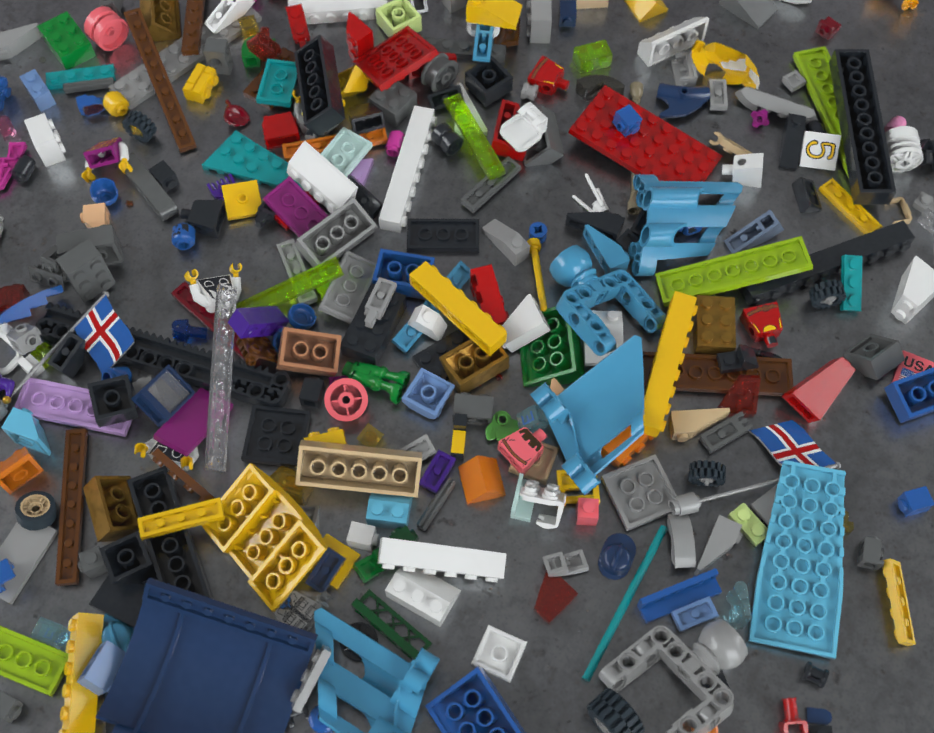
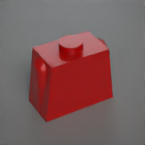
M291 112L263 117L262 129L267 150L280 148L282 144L301 141L296 118L292 116Z

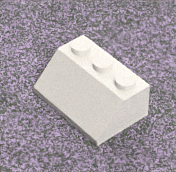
M400 567L385 589L386 597L441 627L461 590L435 575L424 574L422 569H415V572L403 571V567Z

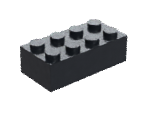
M371 283L341 341L340 348L343 356L362 363L378 366L407 307L406 295L394 292L381 320L376 319L373 328L366 327L364 322L366 315H364L365 305L375 284Z

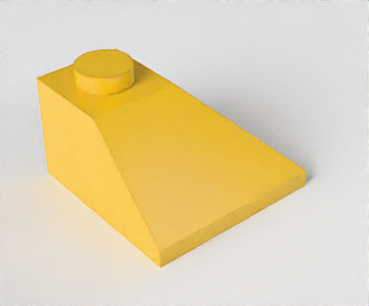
M356 65L338 73L342 98L363 93L368 88L369 79L366 78L363 71Z

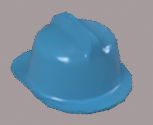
M104 614L102 643L108 640L126 652L134 631L133 628Z

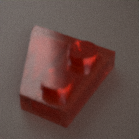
M739 375L717 408H730V413L738 414L742 411L744 414H756L761 381L760 376Z
M546 571L534 611L550 624L578 596V593L561 576L548 577Z

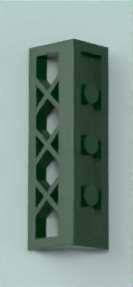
M370 589L360 600L356 598L351 603L352 609L410 660H415L420 652L411 645V640L420 639L425 643L423 646L425 650H428L432 645V642ZM371 597L376 601V609L370 610L363 603ZM389 612L392 615V623H385L379 618V613ZM404 625L408 630V636L401 637L395 631V626Z

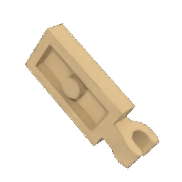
M714 132L718 136L716 142L712 139L709 141L712 145H722L724 147L723 150L729 154H753L729 138L724 137L720 132Z

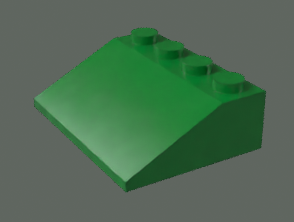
M556 306L548 308L545 312L542 311L551 330L520 348L524 387L541 386L545 382L547 385H551L553 378L559 384H569L585 374L580 337L558 313Z

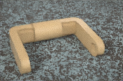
M903 197L893 198L890 204L900 203L902 212L906 217L903 220L906 224H909L912 220V213ZM903 220L894 221L892 224H895Z

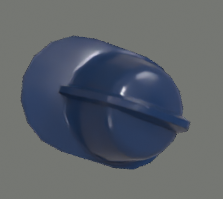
M616 533L606 539L598 559L599 570L606 578L618 580L628 574L636 554V546L631 537L626 534Z

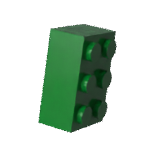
M67 11L37 26L43 40L65 70H70L96 56L91 42Z

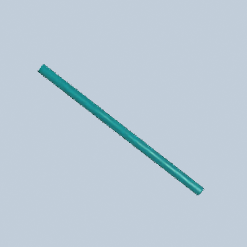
M661 525L582 676L583 680L590 682L668 530L666 526Z

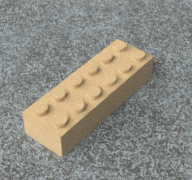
M301 440L295 485L418 498L422 452Z

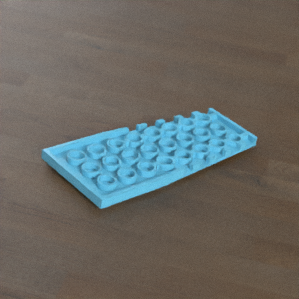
M788 460L783 461L756 578L748 637L749 642L831 659L836 658L843 599L844 568H842L844 557L843 536L845 533V528H843L845 515L844 496L846 488H844L845 471Z

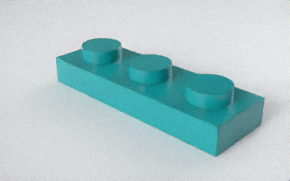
M842 256L841 282L846 298L840 304V311H861L863 256Z

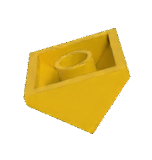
M624 0L639 22L668 12V8L662 0Z

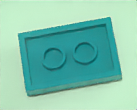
M267 59L256 97L257 103L291 108L293 101L292 91L296 90L298 82L296 63Z

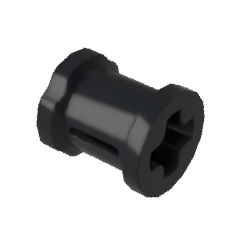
M808 661L803 669L801 679L812 681L818 684V687L823 688L828 680L829 670L817 668L812 665V662Z

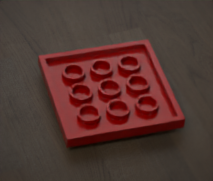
M406 26L352 62L382 92L389 89L397 81L404 79L409 73L418 70L426 62L432 61L439 53L433 45L412 28Z

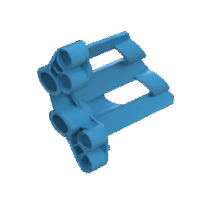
M636 174L633 179L634 189L638 191L636 204L638 207H642L644 211H647V221L641 231L640 240L632 242L629 246V256L631 259H634L632 263L633 275L653 276L656 271L657 260L708 256L716 244L715 240L718 234L726 227L735 210L736 205L733 204L742 192L743 185L738 182L659 181L654 174ZM700 194H723L717 205H698ZM683 227H707L700 236L698 243L674 242L675 234Z
M321 607L314 611L315 634H318L316 649L320 650L322 645L331 648L332 652L317 680L319 721L336 733H364L337 715V696L364 713L371 726L368 733H411L427 682L439 663L440 658L421 647L416 659L409 663ZM333 638L359 654L365 668V674L362 679L334 662Z

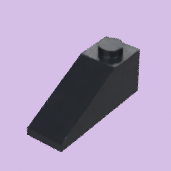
M788 114L783 128L779 168L797 170L806 116Z
M611 212L567 213L565 225L584 232V226L588 224L615 242L623 229L625 218Z

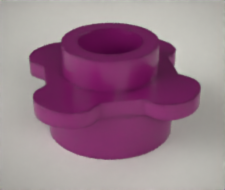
M766 109L751 112L753 127L757 128L760 125L767 126L770 121L768 120V111Z

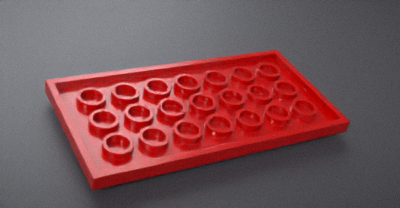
M606 85L587 106L568 132L634 174H654L659 181L705 182L722 158V155ZM630 104L640 115L642 122L638 132L624 137L616 129L612 121L616 111Z

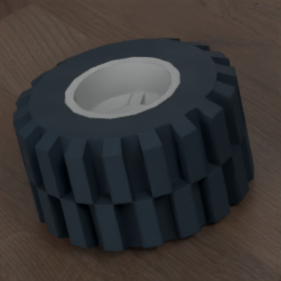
M606 688L587 705L589 716L601 733L644 732L643 723L632 706L619 693L610 688Z

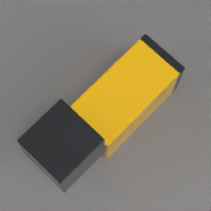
M454 414L451 456L456 458L457 461H464L467 414Z

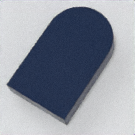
M806 707V721L808 724L827 725L832 721V715L828 710Z

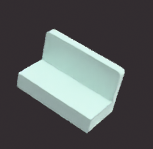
M520 473L510 518L530 522L534 502L522 500L523 497L519 495L522 486L527 483V480L523 479L524 474Z

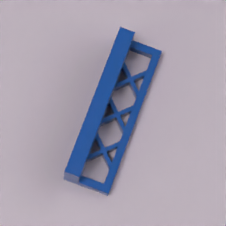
M712 569L641 598L637 607L645 624L670 615L672 611L708 596L711 598L721 594L722 590L716 580L719 574L717 569Z

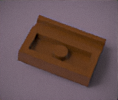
M520 17L516 30L500 27V32L494 38L493 44L506 45V47L517 46L519 43Z

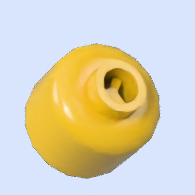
M110 91L104 96L103 106L113 117H120L127 113L129 102L119 91Z

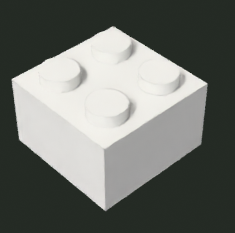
M45 113L24 120L34 147L45 167L66 160L63 154L66 152L65 147L60 142L61 138L57 129L53 130L55 126L52 119H47Z

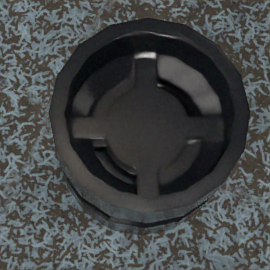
M445 122L438 125L431 134V139L438 146H441V149L447 156L457 153L464 143V140Z

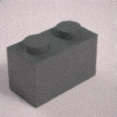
M467 392L455 393L452 414L453 422L455 413L467 414V424L488 426L492 423L494 397L486 394H480L479 396L471 395Z

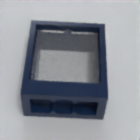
M168 364L137 392L131 400L160 427L196 392Z

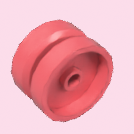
M101 6L88 15L84 23V31L100 48L105 51H112L125 42L129 34V26L111 8Z

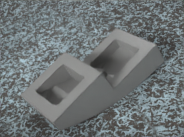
M582 549L564 555L560 551L542 557L548 577L567 576L589 571Z

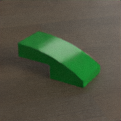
M379 548L373 550L371 555L353 565L354 570L363 583L368 582L387 570L382 568V564H377Z

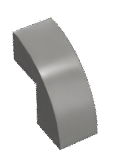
M667 514V528L671 535V561L674 567H696L694 534L689 515L679 517L678 515Z

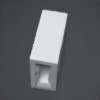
M528 294L502 325L507 332L506 343L502 347L504 349L507 347L513 353L551 330L540 310L538 302L531 294Z

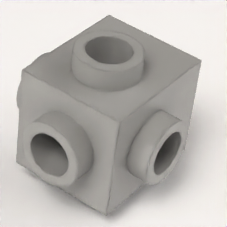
M26 322L17 325L14 330L6 334L13 349L22 355L35 350L38 345L43 343L40 338L41 333L39 329Z

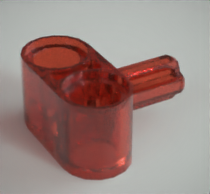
M262 26L260 32L250 38L246 44L250 52L264 62H267V59H275L281 55L282 49L277 42L269 37V28Z

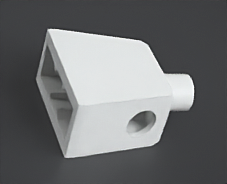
M763 153L735 155L733 164H723L722 175H733L732 182H738L743 186L761 188Z

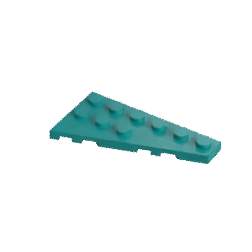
M236 130L202 164L204 170H215L223 175L224 173H231L235 178L246 181L257 180L258 184H269V187L273 188L289 177L287 174L288 162Z

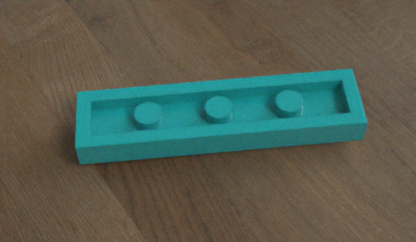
M114 64L47 72L46 86L49 90L62 89L64 83L110 77L116 81Z

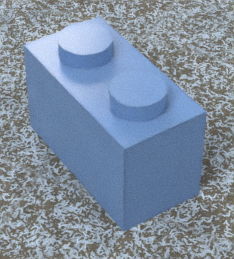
M35 69L19 76L26 91L40 112L56 105L49 89Z
M108 640L103 642L95 651L77 683L98 696L109 692L126 652Z

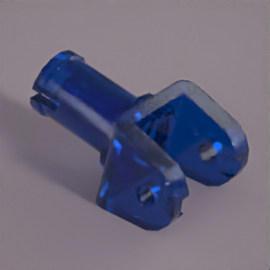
M188 319L175 320L172 323V337L177 341L187 343L189 337L207 339L208 327L191 326Z

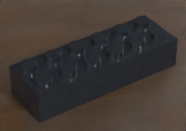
M321 34L294 52L304 126L316 136L322 135L345 120L334 47Z

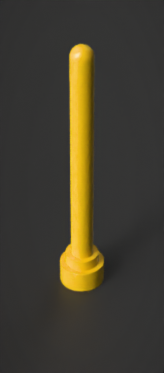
M530 238L527 242L530 245V254L532 255L540 310L545 312L547 310V302L539 258L541 242L538 238Z

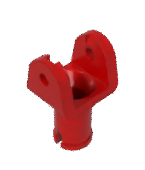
M782 698L785 719L778 723L780 733H789L788 725L798 724L800 733H808L807 721L801 720L798 716L796 698Z

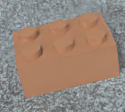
M284 327L281 331L276 369L334 377L338 372L342 336Z

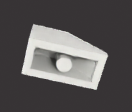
M424 304L414 309L408 322L409 326L436 341L442 339L448 326L439 313Z

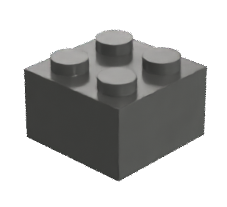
M397 81L387 90L381 92L377 89L368 100L369 103L374 104L383 111L386 122L397 128L413 111L414 105L417 106V92Z

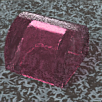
M0 116V133L5 141L14 138L16 130L8 116Z

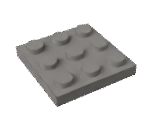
M656 454L601 475V480L626 531L671 514L669 500L677 495Z

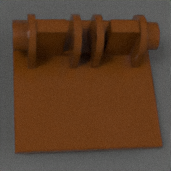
M267 337L237 338L236 344L247 365L254 366L258 358L277 363V352Z

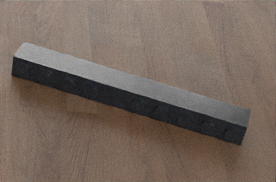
M903 220L809 254L813 270L739 288L748 306L758 305L766 299H775L785 292L791 293L799 287L810 286L815 281H824L834 274L840 275L843 255L863 256L862 265L867 262L873 263L883 256L889 257L897 251L909 249L915 236Z

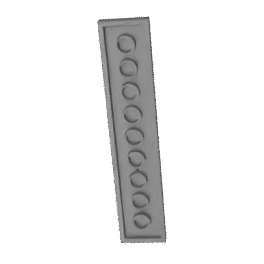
M251 7L245 15L216 34L203 23L200 55H182L183 37L159 52L170 82L172 83L206 59L205 55L202 54V47L205 45L207 38L227 39L229 44L261 22V15ZM144 63L108 87L110 91H119L128 100L130 111L156 94Z

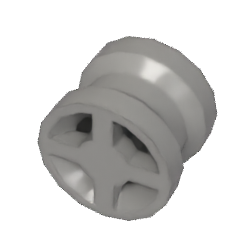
M525 82L521 92V99L527 98L535 102L539 85H530L528 82Z

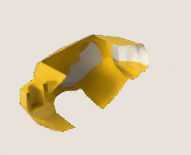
M695 41L692 46V59L698 72L705 76L708 64L713 63L720 66L726 72L723 79H726L727 84H743L744 87L759 88L760 82L757 68L746 54L717 42L706 45L704 41Z

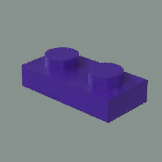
M438 449L420 479L419 485L436 494L455 464L456 458Z

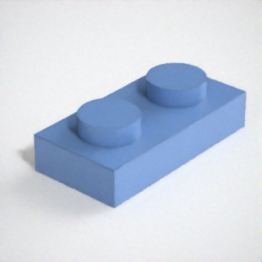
M710 596L670 613L679 633L719 616Z

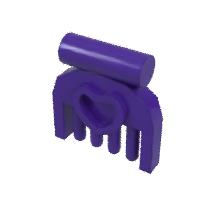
M231 173L228 176L232 183H230L228 177H225L227 183L222 178L220 179L221 183L216 181L218 189L213 182L211 183L212 187L209 183L206 184L215 199L224 201L221 185L236 183Z

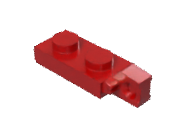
M302 3L285 7L295 44H300V48L307 41H310Z

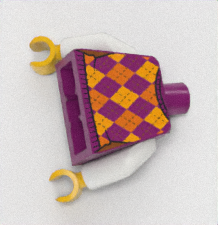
M120 137L99 142L83 152L86 159V170L81 174V177L87 183H89V180L93 182L96 179V176L91 171L97 167L120 162L118 167L124 174L126 169L130 172L133 171L132 166L128 163V147Z

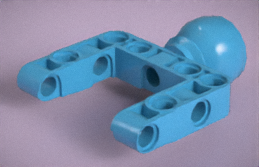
M578 245L565 249L551 263L549 270L553 279L562 286L570 287V289H567L562 294L556 305V310L597 356H603L617 349V343L604 322L597 314L590 310V308L616 298L647 332L653 333L663 328L666 318L665 313L627 271L619 269L598 277L596 269L592 268V260L589 253Z

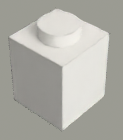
M352 521L346 539L348 546L372 552L373 545L377 546L379 540L376 526Z

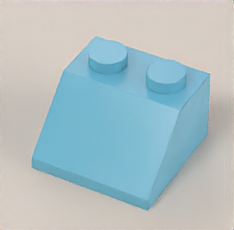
M13 407L1 427L2 430L14 443L50 456L49 443L43 427L39 424V420L33 417V413L26 408L20 410Z
M371 493L366 513L367 524L387 529L402 528L405 525L408 527L413 497Z

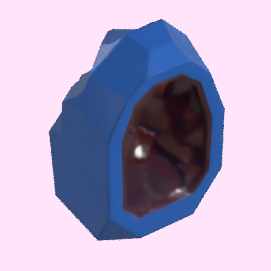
M86 94L76 97L78 109L83 116L97 115L105 110L102 97L87 96Z

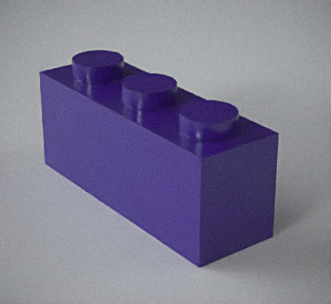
M277 306L236 308L228 321V324L241 339L273 336L278 329L286 327L289 323V320Z

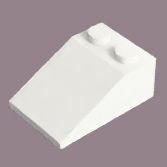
M591 310L594 314L598 315L610 330V333L616 340V348L623 344L622 311ZM583 341L585 366H595L612 353L609 352L603 356H597Z

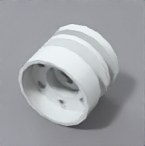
M899 126L885 132L892 172L909 171L922 163L923 153L919 134L914 127Z

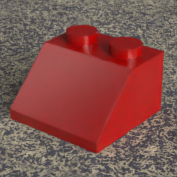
M350 11L347 19L346 41L349 50L348 54L351 59L355 60L374 48L373 30Z

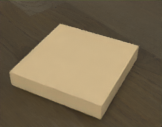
M541 442L544 446L543 454L523 477L546 485L559 448ZM510 464L508 472L519 476L520 473Z

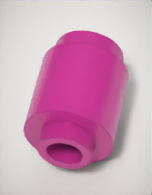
M395 130L390 132L385 146L387 155L391 157L399 156L405 137L402 131Z

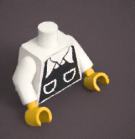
M233 263L230 265L229 271L233 274V277L231 275H223L195 280L199 275L196 269L192 270L193 277L190 276L189 271L185 273L184 278L191 284L189 285L190 291L196 303L205 307L209 313L220 312L223 317L232 314V309L235 307V302L239 300L241 293V277H239V272L242 270L241 263H238V270L233 268Z
M153 438L145 443H137L134 447V454L141 452L140 457L145 458L146 453H148L151 459L154 457L151 452L157 447L185 471H188V469L193 470V464L199 457L198 447L188 456H185Z

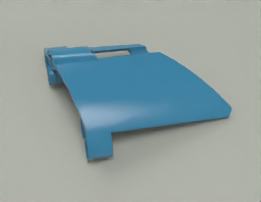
M637 335L629 338L560 394L556 395L552 392L546 382L530 394L544 412L562 450L566 462L561 466L584 495L601 483L596 475L644 434L642 337ZM631 425V437L602 459V447Z

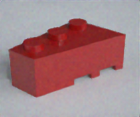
M502 99L489 153L503 157L509 156L511 159L523 162L526 151L517 152L500 134L502 124L514 115L519 114L517 112L520 109L519 103Z

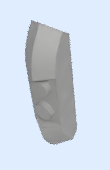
M749 86L735 92L739 101L753 111H756L758 106H760V110L766 109L768 113L771 110L778 112L777 116L787 118L789 113L806 116L805 125L812 121H818L812 107Z

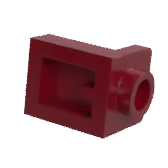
M828 16L825 20L821 19L818 22L815 32L829 40L840 30L841 24Z

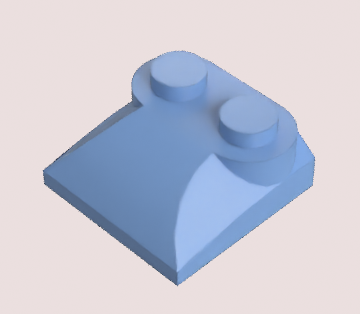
M421 368L402 396V402L408 408L426 418L436 419L440 416L442 408L455 385Z

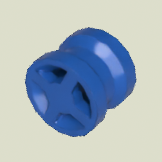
M541 222L533 223L529 228V239L538 238L541 244H543L547 238L546 225Z

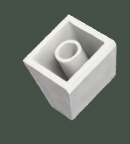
M918 256L914 257L902 275L891 310L896 319L902 321L905 325L934 297V269Z

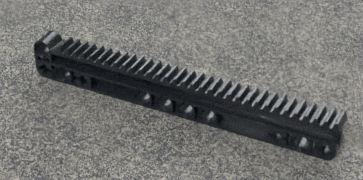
M49 302L45 306L47 312L44 318L38 320L35 326L39 329L41 337L45 341L57 344L63 337L62 335L66 334L86 312L81 314L79 310L74 312L72 308L67 310L66 306L61 308L59 304L54 306L52 302ZM131 327L129 330L135 343L117 362L155 375L169 364L191 386L203 388L207 391L252 405L283 408L292 390L289 374L285 371H278L272 374L268 367L263 370L261 365L257 368L255 365L249 366L245 361L241 363L240 359L234 361L233 357L227 359L225 354L220 357L218 352L213 355L211 350L206 353L204 348L199 351L197 346L192 348L189 343L185 346L182 341L179 344L175 339L171 342L169 337L164 340L162 335L157 338L155 333L150 336L148 331L143 333L141 329L136 331L134 327ZM189 370L188 373L182 374L184 371ZM286 381V383L282 385L279 384V382ZM261 392L258 396H253L254 393Z

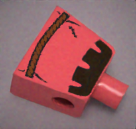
M523 427L498 441V450L519 473L525 475L543 454L544 446L541 442L547 438V435L541 428L532 434L526 427Z

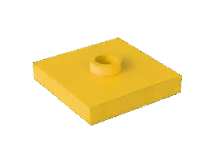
M257 180L221 185L228 221L256 216L258 207L262 204Z
M326 533L323 538L326 547L332 548L346 558V561L330 584L331 587L338 590L361 555ZM320 558L318 559V561L313 565V567H312L308 572L311 573V572L313 571V569L315 568V566H316L317 563L319 562Z

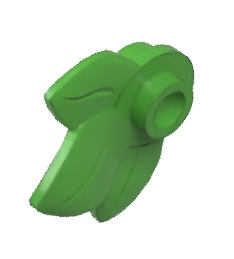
M497 411L492 417V423L486 427V439L491 441L497 438L500 441L523 427L519 421L511 419V416L506 411ZM499 417H503L505 423H501Z

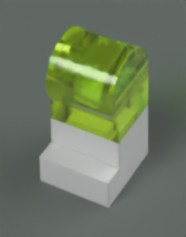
M43 342L27 357L24 358L22 356L16 362L28 374L53 347L47 342ZM52 355L41 365V367L31 376V378H37L46 368L50 366L47 362L52 357Z

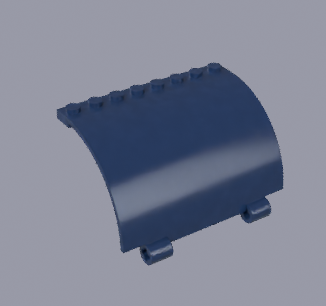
M149 578L145 585L143 602L130 643L112 686L96 715V719L114 724L115 727L112 733H285L292 713L293 702L290 699L295 689L299 690L301 687V678L308 667L318 634Z

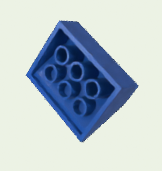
M481 667L475 668L425 705L442 733H526L485 670Z

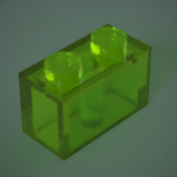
M606 39L574 47L573 60L579 73L611 66L613 54Z

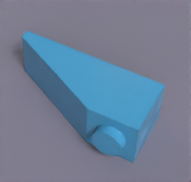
M477 24L473 61L490 62L494 26Z
M588 224L585 225L583 236L605 274L619 269L626 271L630 262L628 253L624 252L619 244Z

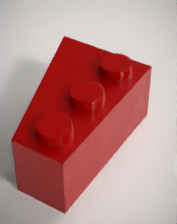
M492 264L470 269V290L474 301L479 306V309L484 313H488L497 325H503L509 318V313L504 309V299L500 295Z

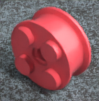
M341 378L328 387L324 403L328 413L333 418L345 422L353 421L359 418L366 410L368 395L364 386L357 380ZM344 396H348L350 398L349 403L343 402Z

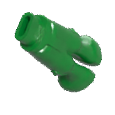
M347 361L342 370V375L357 380L363 386L373 391L382 389L390 394V401L393 404L400 403L403 388H407L411 377L410 372L407 371L390 372L384 366L355 361V363ZM383 379H388L394 381L395 383H389L384 381Z

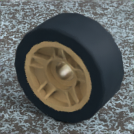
M32 491L21 496L15 505L18 524L22 528L35 531L50 526L57 515L54 498L44 491Z

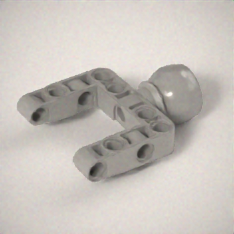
M722 619L708 623L701 631L698 642H694L692 647H687L669 628L661 625L654 627L600 671L598 677L608 688L619 692L661 659L702 701L696 708H691L671 725L672 728L666 733H709L733 712L734 707L733 692L716 674L718 675L720 670H730L738 667L748 655V649L739 633ZM658 639H665L666 641H664V642H659V641H657V640H658ZM677 653V654H680L681 656H679V657H674V656H672V654ZM626 664H632V665H634V666L629 667V668H628V667H625ZM709 684L712 687L704 688L702 685ZM718 700H725V701H727V703H726V704H720V703H718L717 701H718ZM692 727L695 730L692 732H688L684 730V728Z

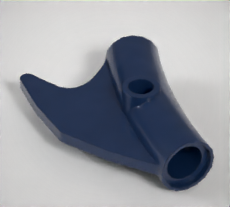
M660 83L656 98L666 102L669 108L661 112L659 118L683 117L693 113L704 103L709 102V86L689 87Z

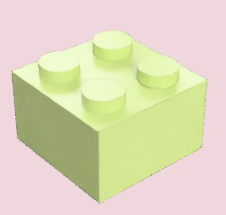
M393 0L375 9L377 24L388 37L393 36L406 26L412 28L416 33L422 30L421 15L408 0Z

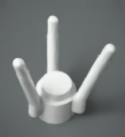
M586 173L587 182L597 199L592 204L593 208L591 209L575 195L572 198L588 212H610L600 189L595 188L589 175Z

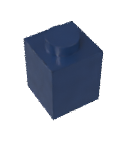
M560 0L559 27H575L577 17L576 0Z

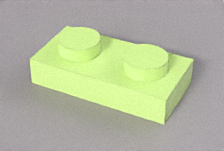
M742 503L729 513L727 517L742 525L740 531L754 547L765 540L768 528L745 503Z

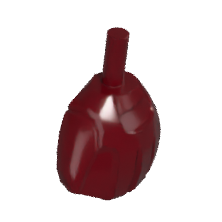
M229 100L225 101L227 106L224 111V121L234 127H241L250 121V115L243 107L231 104Z

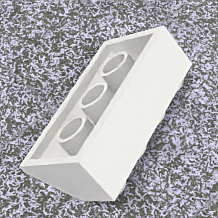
M694 17L690 20H685L677 26H672L668 30L659 32L648 39H643L639 42L637 54L647 67H650L674 56L676 53L691 48L696 40L704 41L709 18Z
M306 141L301 144L288 162L287 174L297 181L303 190L309 191L318 203L323 204L327 208L329 213L332 214L356 197L358 187Z

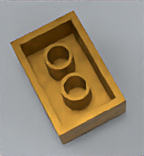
M697 295L695 305L698 306L695 317L693 316L694 354L717 355V353L735 351V297Z

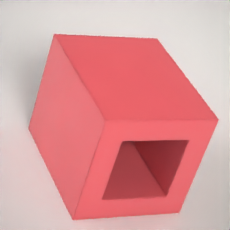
M578 498L576 525L596 526L599 519V499Z

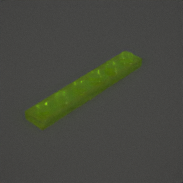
M460 93L445 98L444 104L489 181L505 175V168Z
M334 257L236 303L235 307H278L344 276V272L337 257Z

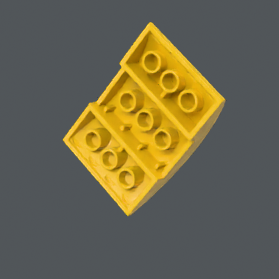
M249 463L221 498L225 519L201 526L223 553L230 554L249 577L248 583L268 608L275 612L323 555L327 547L320 532L297 502L266 473L254 464Z

